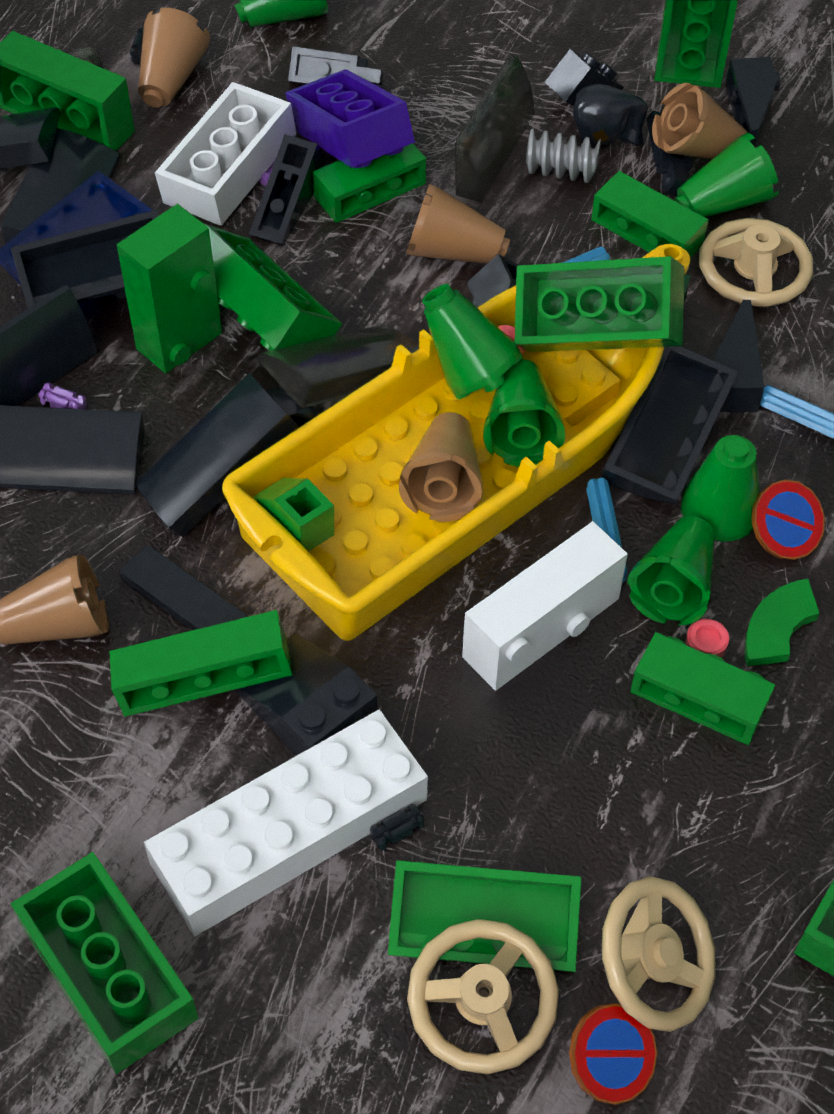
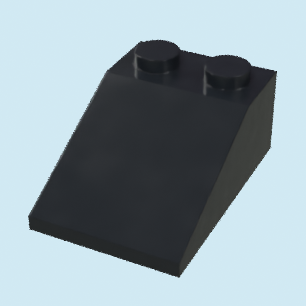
M294 633L287 638L292 676L235 689V692L297 756L377 711V694L349 666Z

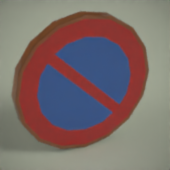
M785 479L769 484L758 494L752 507L751 523L756 539L765 551L779 559L795 560L808 556L818 547L824 534L825 515L821 502L812 489L799 481Z
M610 1003L596 1006L581 1018L572 1033L569 1050L571 1070L581 1090L596 1101L616 1105L632 1101L643 1092L655 1072L657 1048L652 1029L645 1027L626 1013L621 1004Z

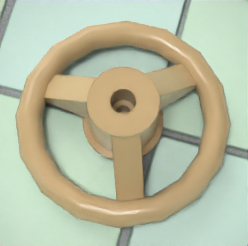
M743 218L726 222L711 231L699 248V267L707 283L724 298L739 304L743 300H751L752 306L770 307L787 303L804 292L813 277V257L804 240L788 227L770 220ZM794 251L799 260L798 275L790 285L783 289L772 291V276L776 273L778 267L776 257ZM713 255L734 259L736 271L741 276L754 280L756 292L746 291L734 286L719 275L713 264Z
M648 876L630 882L613 900L602 928V960L612 992L624 1011L649 1029L672 1032L690 1024L708 1003L716 977L713 938L708 921L695 899L675 882ZM662 897L666 898L680 910L690 926L697 950V966L684 960L682 943L677 933L670 926L662 924ZM638 900H640L629 923L627 924L622 934V929L628 911L633 907V905ZM647 979H653L661 983L671 982L692 988L690 996L682 1006L669 1012L653 1010L641 1001L636 994Z
M475 919L449 926L425 945L411 969L407 1002L414 1030L434 1056L461 1071L493 1074L518 1067L542 1048L556 1022L559 988L551 961L531 936L505 922ZM476 938L500 940L505 943L490 964L475 965L460 978L429 980V975L439 958L457 943ZM522 954L535 971L540 989L538 1015L528 1034L517 1042L506 1014L512 1000L511 987L506 977ZM427 1002L456 1003L458 1011L466 1020L473 1024L488 1026L499 1051L491 1054L467 1052L445 1040L431 1020Z

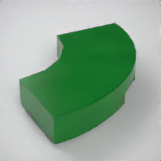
M809 579L794 581L779 587L758 605L751 617L745 636L744 655L747 667L788 662L791 635L802 625L817 621L819 610Z

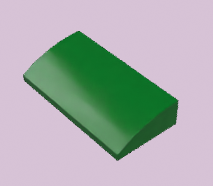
M396 860L388 955L418 958L425 945L449 926L475 919L508 923L531 936L551 961L553 970L576 972L581 876ZM485 938L457 943L444 953L439 960L490 964L505 943L500 940ZM522 954L514 967L532 968Z

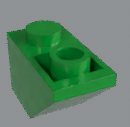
M282 478L252 497L275 517L308 552L334 536V505L307 478Z

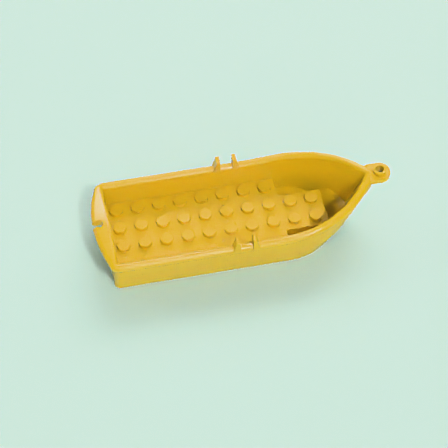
M674 244L661 245L643 256V258L671 256L684 266V274L688 271L690 264L688 252ZM516 286L491 298L479 306L478 309L495 325H509L515 328ZM423 329L419 332L418 350L410 353L403 345L397 346L391 368L231 472L222 484V491L237 519L241 537L340 639L350 641L599 461L611 448L623 430L637 401L647 389L660 363L664 347L530 352L526 350L522 359L532 361L539 367L563 419L565 441L559 448L551 441L546 442L543 460L535 465L530 459L525 457L521 460L520 466L515 467L504 463V458L494 453V456L490 454L484 444V424L496 389L491 392H485L481 388L462 399H456L447 385L432 336ZM453 412L462 415L470 423L483 483V492L480 501L474 506V509L461 519L450 522H438L430 520V514L419 509L416 514L405 505L399 493V482L403 468L434 418L442 413ZM282 478H307L334 505V536L308 552L275 517L252 497Z

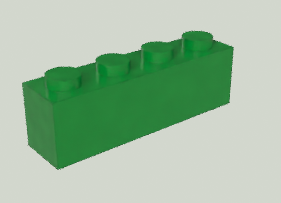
M277 610L109 651L111 689L124 717L292 676L287 637Z

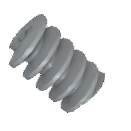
M531 129L526 152L529 174H535L539 165H541L543 176L548 177L554 167L557 178L562 179L566 170H569L570 180L576 181L580 172H582L584 182L589 183L597 169L601 139H599L593 149L588 137H585L581 146H577L576 135H572L568 143L563 144L562 133H558L554 141L550 142L548 131H544L540 139L536 140L534 129Z

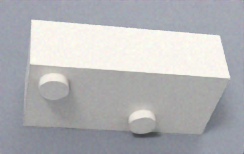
M232 82L155 172L163 203L172 207L178 203L190 214L222 226L259 181L264 171L266 172L275 161L284 135L293 137L296 135L291 103Z
M592 521L465 613L462 657L495 691L567 637L570 635L576 637L587 628L591 619L619 599L628 553Z

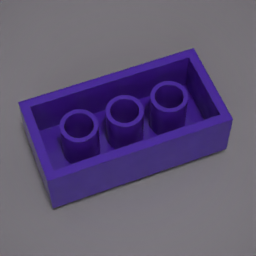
M347 69L285 92L287 102H290L292 106L296 132L309 141L317 143L320 148L351 168L368 166L375 158L382 155L398 154L403 151V147L415 143L406 101Z

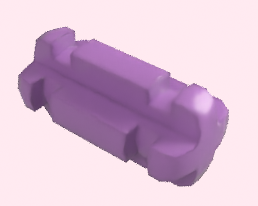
M45 383L39 392L40 402L44 405L50 403L49 407L86 410L87 407L84 395L80 394L76 397V392L57 385L53 388L52 383Z

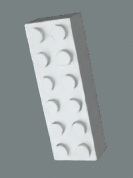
M379 709L144 841V845L152 869L195 937L370 834L372 825L375 824L379 827L382 825L381 820L401 809L405 812L408 811V805L414 804L418 806L427 801L428 776Z

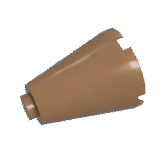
M161 8L159 13L153 14V11L149 12L145 19L138 93L143 101L151 107L158 108L170 104L209 47L210 34L205 28L203 32L197 26L198 20L184 11L174 8Z
M690 83L679 84L668 92L661 102L665 105L661 116L655 115L652 126L654 143L665 152L713 159L737 137L748 133L701 87Z
M432 184L428 185L426 194L432 197L427 195L424 197L406 254L488 264L497 254L505 257L510 239L504 237L506 232L504 228L439 187Z
M446 412L434 418L403 468L399 482V493L405 505L416 514L419 509L430 514V520L450 522L461 519L474 509V506L481 499L483 483L470 423L460 414Z
M84 555L70 556L0 599L1 644L95 637L108 632L109 619L104 600L99 601L95 588L100 587L93 568Z

